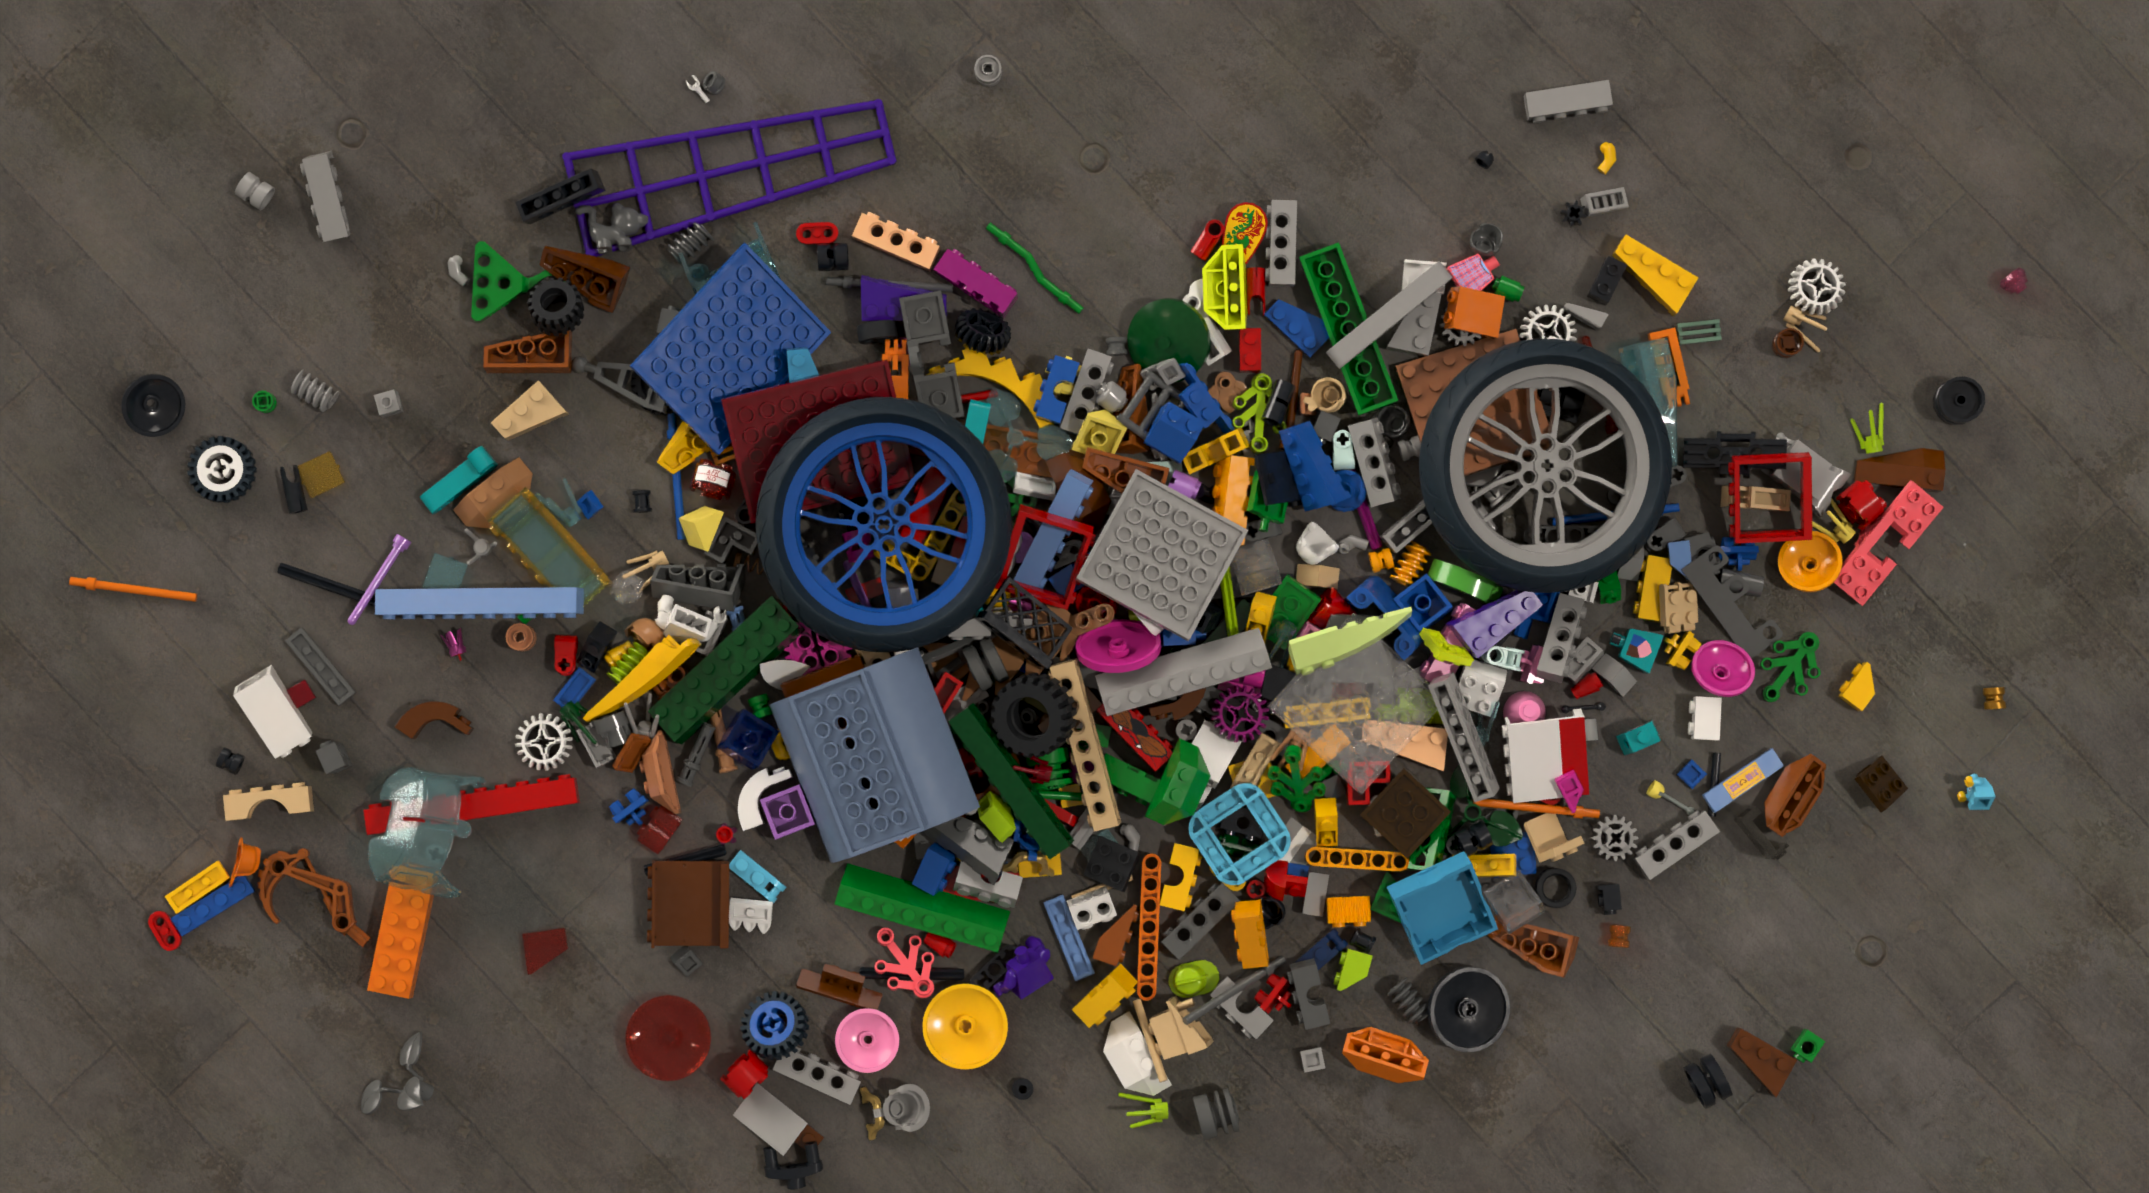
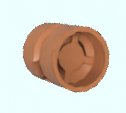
M522 623L510 626L505 636L509 647L521 652L532 649L537 641L534 629Z

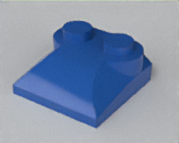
M1522 832L1523 838L1507 846H1490L1491 854L1516 855V876L1536 874L1535 851L1527 832Z

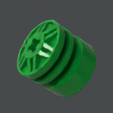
M1068 747L1058 748L1048 755L1039 757L1042 760L1049 761L1048 765L1053 766L1049 783H1033L1037 790L1058 789L1073 783V778L1063 779V774L1071 773L1072 770L1061 767V764L1070 761ZM1025 758L1026 767L1035 768V765H1040L1029 758ZM1033 774L1028 775V778H1035Z

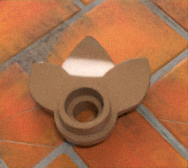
M1224 371L1217 374L1214 385L1208 389V392L1212 398L1219 402L1223 410L1232 413L1235 410L1232 404L1234 398L1241 396L1248 389L1242 381L1235 380L1231 373ZM1224 379L1229 380L1227 386H1222V381Z

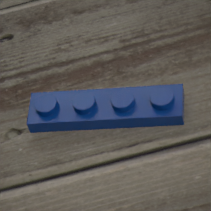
M247 876L237 877L231 887H229V883L225 884L178 913L171 920L181 937L185 936L256 891Z

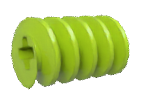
M634 642V648L629 647L627 649L628 654L622 655L623 661L618 660L616 662L618 668L615 666L610 668L612 674L606 673L616 684H619L649 653L639 643Z

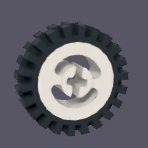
M218 436L217 438L211 437L208 441L204 440L201 442V446L195 447V453L190 455L192 459L191 462H188L190 469L187 472L191 478L189 480L191 485L194 486L195 491L200 493L201 496L218 503H229L231 500L236 501L240 496L246 495L247 489L250 490L252 488L251 483L252 481L255 482L256 479L254 473H257V468L254 466L256 462L252 457L253 454L244 444L230 437ZM220 455H229L233 459L232 463L220 459V462L215 460L210 466L211 461ZM221 465L226 467V469L223 470V474L218 472V470L221 469ZM235 471L233 478L225 484H215L211 480L212 476L224 480V477L229 479Z

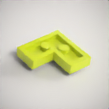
M1422 628L1419 633L1424 640V644L1431 650L1433 657L1438 661H1449L1458 666H1471L1474 661L1465 647L1448 644L1440 631Z

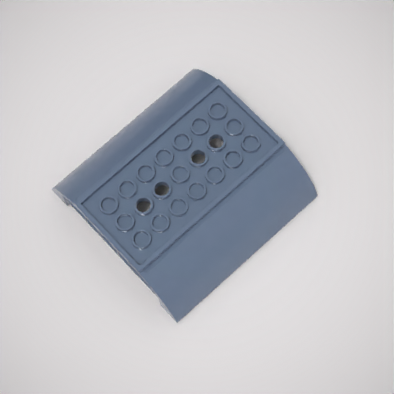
M918 647L769 704L831 863L863 854L980 808ZM839 717H843L847 721L846 728L839 726ZM847 737L854 740L855 746L853 749L846 745ZM863 777L869 779V789L862 786L861 781ZM870 798H875L878 801L877 809L870 806Z

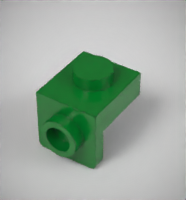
M1617 571L1598 581L1601 604H1612L1621 600V585Z

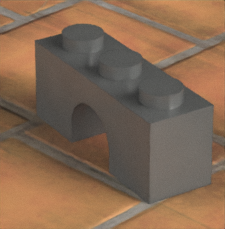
M1314 958L1289 964L1291 971L1287 972L1289 983L1294 984L1295 987L1292 996L1294 1004H1299L1300 1011L1296 1012L1299 1024L1303 1023L1305 1030L1330 1024L1324 998L1313 1000L1307 997V992L1311 987L1321 984Z

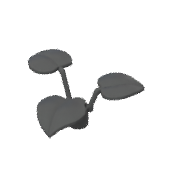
M418 1032L409 1038L400 1052V1065L406 1066V1069L414 1077L408 1080L403 1090L387 1087L381 1088L382 1082L380 1080L372 1081L362 1095V1113L369 1115L376 1111L381 1103L383 1092L399 1093L397 1105L403 1111L419 1108L424 1105L423 1101H428L432 1097L434 1087L423 1082V1077L419 1076L411 1067L419 1059L423 1032Z

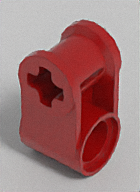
M555 635L554 666L556 671L563 676H570L576 669L577 635ZM565 661L570 664V667H566V671L560 667Z

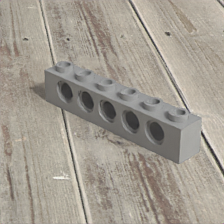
M1452 672L1436 677L1428 687L1473 800L1477 802L1494 797L1500 787L1455 674Z

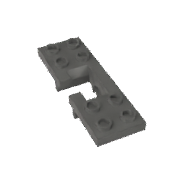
M942 291L899 298L918 401L937 408L953 418L964 416L955 362L944 364L945 372L925 375L919 343L939 340L940 346L951 344Z

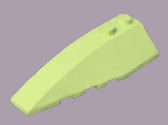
M1407 607L1385 613L1381 619L1378 616L1368 617L1362 624L1353 621L1347 623L1342 629L1333 626L1289 640L1288 652L1296 675L1301 673L1302 675H1308L1313 673L1314 669L1320 667L1323 669L1330 668L1335 665V662L1352 656L1375 644L1410 618L1412 608Z

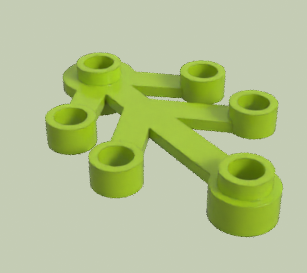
M1264 373L1256 374L1251 380V388L1241 396L1235 397L1232 402L1233 407L1240 410L1246 405L1247 400L1257 394L1256 403L1242 415L1236 416L1232 420V426L1236 430L1241 427L1243 428L1245 422L1255 415L1254 438L1250 441V449L1256 454L1263 453L1268 447V441L1263 437L1264 422L1261 420V417L1266 407L1265 395L1269 398L1272 391V380ZM1258 381L1264 383L1263 388L1258 386ZM1237 399L1243 402L1242 406L1237 405ZM1235 420H1240L1242 425L1237 426ZM1283 421L1281 425L1283 429H1286V424ZM1273 426L1274 433L1279 434L1280 430ZM1256 442L1260 443L1261 449L1255 448L1254 444Z

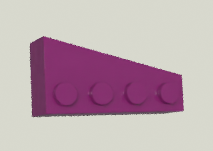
M947 249L935 266L934 272L1004 319L1018 299L1017 291L1008 284L1004 285L999 282V278L989 272L987 274L982 271V267L974 261L968 262L963 259L964 255L958 250L953 249L951 251Z

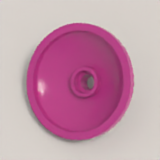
M1715 640L1707 642L1699 647L1692 659V672L1696 681L1705 690L1714 695L1722 697L1740 695L1751 686L1755 677L1754 663L1749 654L1740 646L1729 641Z

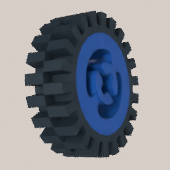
M773 991L772 995L767 992L764 993L763 999L760 996L756 997L757 1003L754 1004L751 1001L749 1003L751 1009H745L743 1012L746 1018H741V1023L744 1025L740 1026L743 1033L742 1038L747 1046L763 1059L766 1057L768 1060L773 1061V1057L777 1060H782L783 1055L786 1058L790 1057L789 1052L793 1051L796 1053L798 1051L796 1049L797 1045L802 1047L804 1044L802 1038L807 1039L808 1036L805 1031L809 1030V1025L807 1024L809 1019L805 1009L791 995L788 996L784 992L779 994L777 991ZM779 1014L787 1016V1026H785L786 1023L778 1016ZM763 1025L765 1026L764 1029L772 1036L771 1038L763 1036Z

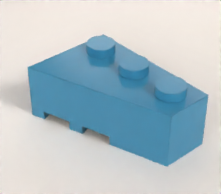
M808 347L786 349L789 382L819 376Z

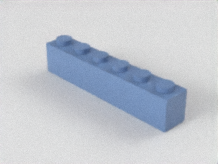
M1070 469L1048 513L1074 520L1075 517L1079 518L1084 510V506H1082L1084 499L1088 500L1094 490L1091 488L1093 480ZM1042 522L1014 580L1043 589L1048 580L1045 576L1048 571L1052 572L1057 563L1054 558L1057 553H1062L1066 545L1063 540L1066 535L1070 536L1072 531Z

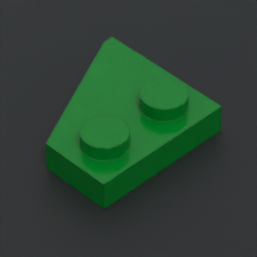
M1386 872L1370 910L1401 923L1387 890V886L1396 883L1390 873Z

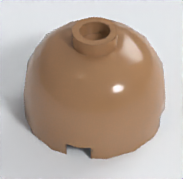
M650 618L637 619L625 629L626 636L628 638L632 636L634 639L632 644L637 642L648 652L657 643H661L665 637L663 635L664 630L657 626L656 622Z

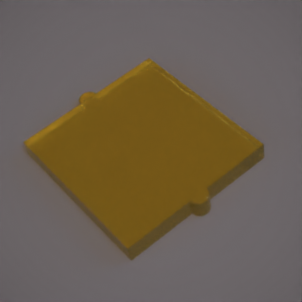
M331 451L298 466L303 480L302 484L306 486L311 498L345 483L339 470L340 465L336 464Z

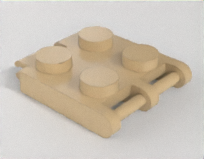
M1675 582L1674 585L1668 586L1660 584L1661 626H1664V632L1670 634L1695 630V623L1698 622L1697 590L1691 582L1683 584Z

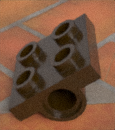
M1882 755L1862 769L1854 779L1880 812L1885 811L1908 789Z

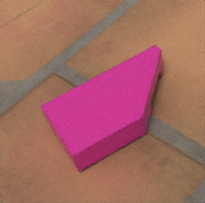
M1573 769L1555 778V782L1572 814L1575 813L1579 798L1584 790Z

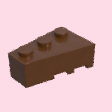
M1738 1027L1727 1044L1728 1048L1751 1071L1773 1097H1777L1797 1060Z

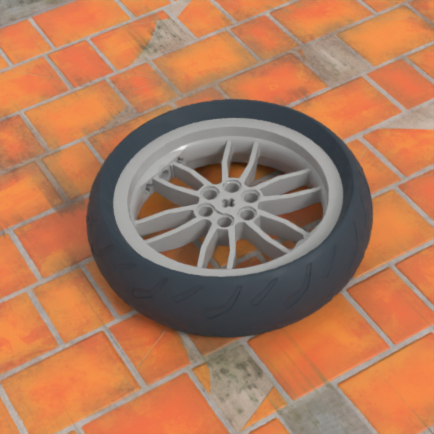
M1560 339L1523 340L1499 347L1479 357L1465 367L1442 392L1430 413L1422 436L1419 454L1421 491L1428 514L1438 534L1450 550L1472 570L1493 582L1516 590L1534 593L1570 591L1598 582L1614 573L1631 560L1648 541L1658 525L1669 495L1672 477L1671 446L1667 428L1654 399L1637 377L1620 362L1592 347ZM1559 387H1572L1593 398L1604 409L1581 424L1560 443L1556 439L1560 416ZM1513 389H1526L1527 416L1533 439L1530 444L1508 427L1483 414L1491 403ZM1536 389H1549L1552 391V412L1548 433L1541 434L1535 413L1534 391ZM1609 414L1618 427V431L1598 444L1576 452L1572 443L1587 428ZM1479 419L1502 432L1518 446L1515 453L1511 454L1496 450L1472 438L1470 433L1476 421ZM1622 437L1627 460L1624 489L1601 477L1574 468V461L1576 459L1596 452L1617 438ZM1544 438L1549 441V448L1547 450H1543L1540 447V442ZM1467 443L1491 455L1516 462L1518 466L1517 471L1494 480L1469 495L1464 476V455ZM1562 448L1568 452L1566 460H1561L1559 457V451ZM1525 450L1530 451L1532 456L1528 462L1522 458ZM1542 463L1550 464V468L1545 470V468L1541 467ZM1562 470H1566L1569 474V478L1565 482L1560 479V472ZM1526 471L1532 474L1530 483H1526L1523 480V475ZM1577 477L1596 482L1618 493L1621 498L1614 511L1611 512L1579 491L1573 485ZM1515 480L1519 488L1509 499L1484 517H1481L1472 503L1474 499L1498 485ZM1545 481L1551 485V490L1548 493L1542 490V484ZM1561 488H1564L1584 505L1608 518L1594 533L1576 543H1565L1564 515L1558 492ZM1529 489H1532L1535 492L1531 516L1532 544L1519 545L1498 534L1487 523L1490 519L1511 507ZM1544 498H1550L1556 519L1557 540L1553 543H1542V541H1539V519Z

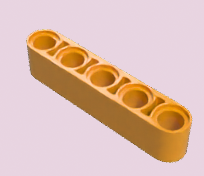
M1310 847L1304 855L1305 861L1309 865L1321 867L1404 871L1408 868L1409 858L1407 859L1401 852ZM1313 850L1320 853V859L1315 863L1309 860V853ZM1333 852H1339L1341 855V861L1338 864H1333L1330 861V855ZM1355 853L1361 854L1363 858L1362 863L1359 865H1354L1351 861V857ZM1377 854L1384 858L1383 864L1379 867L1375 866L1372 862L1373 857ZM1397 856H1402L1405 859V864L1401 868H1397L1394 865V859Z

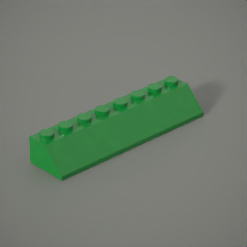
M1339 242L1299 257L1332 346L1367 319ZM1376 340L1341 368L1358 416L1393 405L1399 401Z
M849 863L846 866L834 904L997 953L999 952L1010 915L1009 910L944 891H939L936 895L932 896L912 885L910 881Z

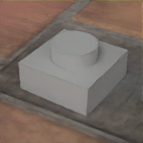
M1321 1047L1300 1051L1304 1072L1325 1068Z

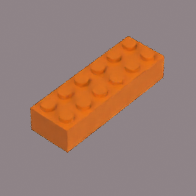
M393 864L367 991L407 999L413 998L439 872Z

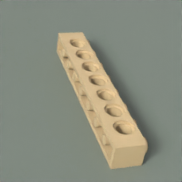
M1078 659L1053 664L1050 666V671H1048L1049 679H1058L1061 687H1063V679L1071 681L1072 687L1066 693L1069 697L1072 696L1078 705L1076 709L1077 714L1073 716V719L1080 720L1083 723L1082 730L1071 729L1073 733L1066 742L1068 745H1071V761L1078 770L1076 780L1079 786L1082 785L1083 794H1081L1083 805L1088 807V824L1090 827L1093 826L1094 832L1119 826L1121 818ZM1079 741H1086L1089 745L1088 750L1080 749ZM1085 761H1091L1094 764L1093 771H1088L1084 767ZM1090 782H1097L1100 790L1093 791L1090 788ZM1102 802L1105 805V811H1098L1095 803Z

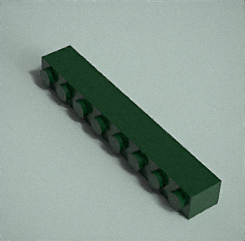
M970 704L948 721L951 731L963 741V747L967 752H971L977 766L988 775L990 784L993 787H997L1001 793L1002 800L1011 806L1015 818L1018 821H1022L1025 825L1027 834L1036 840L1041 853L1051 859L1069 847L1074 841L1073 837L1025 772L1013 769V766L1020 765L1009 750L1003 746V742L998 740L995 731L975 704Z

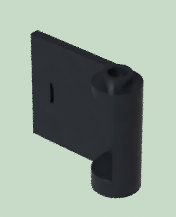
M1286 452L1255 455L1254 458L1265 506L1287 502L1289 508L1302 505Z

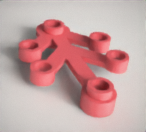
M889 928L880 929L877 933L878 943L882 946H887L900 965L878 960L875 963V971L878 974L891 972L909 975L912 981H903L897 977H890L887 981V987L891 991L906 989L914 991L915 995L919 998L930 997L934 991V984L929 979L931 965L934 963V955L930 952H925L922 955L923 969L920 976L915 968L918 949L922 943L921 938L916 935L910 937L909 958L907 959L893 941V931ZM887 935L890 939L883 941L881 937ZM916 939L919 941V944L914 946L911 941ZM930 956L932 958L931 962H925L924 957ZM883 964L885 968L883 970H879L877 968V965ZM893 980L898 983L895 987L889 984ZM921 985H926L928 989L926 991H921L919 987Z

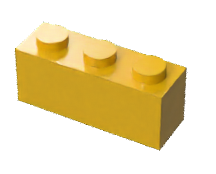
M1652 555L1645 556L1640 571L1643 572L1642 580H1638L1636 592L1639 593V599L1634 602L1633 613L1636 614L1635 619L1660 623L1659 586L1660 584H1666L1667 586L1670 584L1672 566L1669 563V558Z

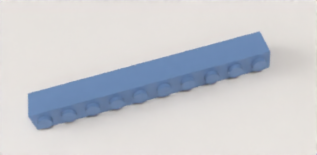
M584 588L375 589V615L383 616L382 619L395 620V616H402V619L411 620L415 619V615H422V619H435V615H442V619H455V615H462V619H475V615H482L483 619H495V615H503L504 619H515L516 615H523V618H536V614H543V618H556V614H563V618H576V614H584Z

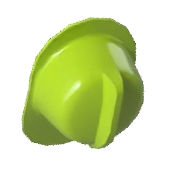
M1206 960L1181 964L1175 967L1169 976L1171 991L1182 998L1209 993L1213 991L1219 982L1217 967Z

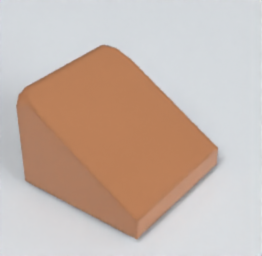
M1301 393L1299 396L1300 415H1316V409L1310 412L1308 404L1303 402L1304 398L1311 397V394Z

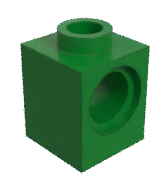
M1803 1029L1790 1050L1795 1053L1793 1057L1802 1063L1805 1061L1812 1063L1826 1041L1808 1029ZM1809 1041L1811 1043V1050L1808 1053H1804L1802 1045L1804 1042Z

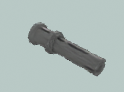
M706 722L703 723L689 757L683 760L682 763L684 765L681 772L675 777L678 782L690 787L693 786L694 783L692 781L697 770L701 769L700 761L716 729L715 726Z

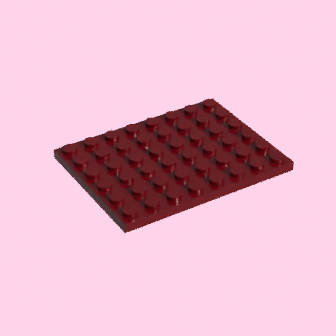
M887 359L721 399L751 523L756 522L758 499L767 471L780 449L798 429L822 412L843 403L871 397L896 398ZM882 441L881 446L887 468L888 490L907 486L915 476L908 445ZM870 442L858 445L856 451L861 472L871 493L882 492V469L876 443ZM850 449L829 461L811 483L812 487L838 494L847 500L866 496L857 476L853 454ZM808 491L802 509L804 511L839 501Z

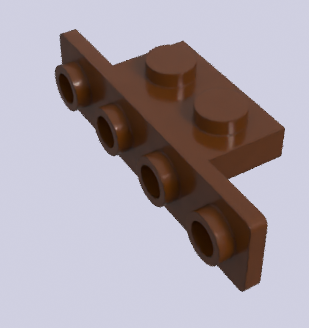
M828 964L824 965L822 974L802 969L796 984V988L862 1009L871 1008L878 1010L883 996L882 993L863 988L865 976Z

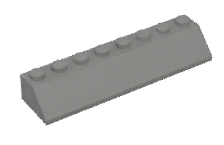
M1256 628L1157 657L1149 665L1134 671L1102 673L1095 675L1106 716H1111L1271 669L1272 666L1260 629Z

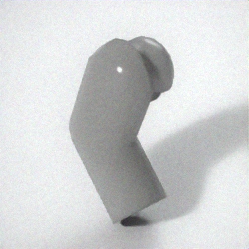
M454 255L448 260L449 275L464 287L470 279L461 272L462 258L459 255Z
M1349 535L1340 540L1338 551L1341 554H1347L1355 547L1366 551L1369 540Z

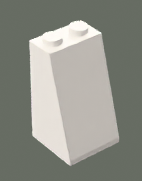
M270 665L237 685L233 696L276 759L279 756L281 758L286 757L292 752L291 749L297 745L302 747L310 742L312 731L299 709L293 703L277 672Z

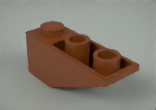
M1134 904L1099 937L1093 959L1117 966L1118 962H1123L1126 951L1122 950L1124 943L1130 942L1133 931L1129 929L1132 922L1136 923L1140 912L1136 910L1137 905Z

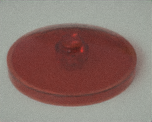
M675 995L658 996L643 1003L631 1016L626 1029V1048L633 1064L642 1073L656 1080L675 1081L694 1073L706 1060L711 1046V1029L703 1011L692 1001Z

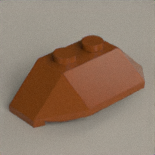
M1809 754L1785 767L1764 802L1766 827L1783 837L1786 833L1802 825L1823 791L1824 770H1826L1824 762Z

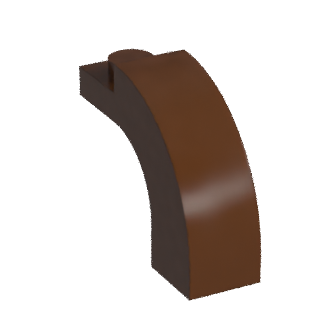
M1206 688L1183 694L1174 703L1149 708L1151 717L1155 716L1156 720L1168 718V713H1172L1174 721L1185 717L1199 705Z
M444 702L419 704L407 711L395 726V728L411 739H416L422 729L428 723L435 720L447 721L466 735H470L474 729L470 726L471 721L462 715L457 717L462 709Z

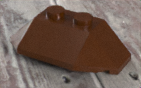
M1066 452L1046 460L1045 462L1058 490L1070 469L1093 480L1091 488L1094 490L1088 500L1084 499L1082 503L1084 510L1079 518L1075 517L1074 521L1094 526L1093 532L1100 529L1111 503L1102 481L1082 468L1084 459Z

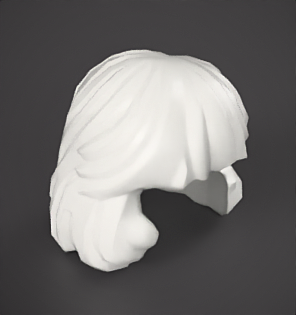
M1310 522L1306 526L1296 543L1298 555L1303 561L1311 565L1320 563L1328 556L1336 553L1339 548L1326 531L1315 522Z

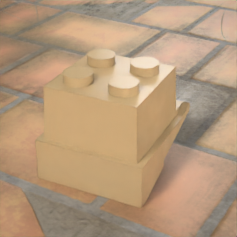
M1175 995L1166 1001L1169 1009L1157 1013L1149 1019L1148 1028L1151 1035L1156 1037L1157 1043L1155 1047L1159 1056L1162 1055L1164 1060L1187 1052L1188 1055L1208 1048L1214 1042L1200 1021H1193L1185 1025L1182 1020L1183 1017L1190 1014L1187 1009L1195 1006L1193 998L1181 1002Z

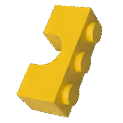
M1241 427L1189 451L1183 462L1190 475L1250 447V444Z
M1174 843L1169 864L1179 866L1184 876L1182 882L1176 886L1164 884L1160 900L1161 906L1185 911V907L1190 908L1192 895H1189L1190 887H1195L1197 879L1194 870L1195 866H1200L1202 859L1199 849Z

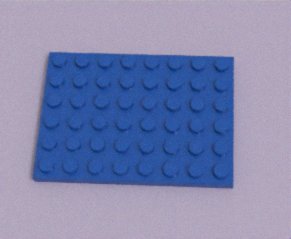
M743 243L636 358L630 367L717 455H720L731 443L721 399L785 384L789 379L786 349L808 347L810 354H812L828 337L831 331L746 243Z

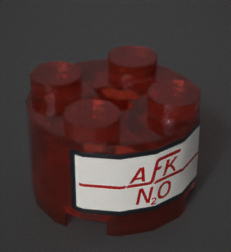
M700 459L699 463L695 465L689 489L693 492L695 489L700 490L702 496L711 499L721 500L722 496H725L726 500H730L736 474L732 471L733 467L730 465L721 464L717 466L713 465L710 460Z

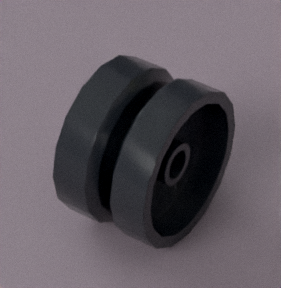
M1966 376L1955 377L1941 384L1933 397V408L1937 416L1943 422L1951 425H1963L1977 418L1985 405V393L1981 385L1974 379ZM1958 397H1959V400L1962 401V404H1959V403L1957 402V398H1958Z
M1712 1054L1700 1058L1702 1070L1693 1062L1683 1067L1690 1087L1705 1109L1716 1104L1714 1092L1722 1100L1733 1095L1723 1071Z

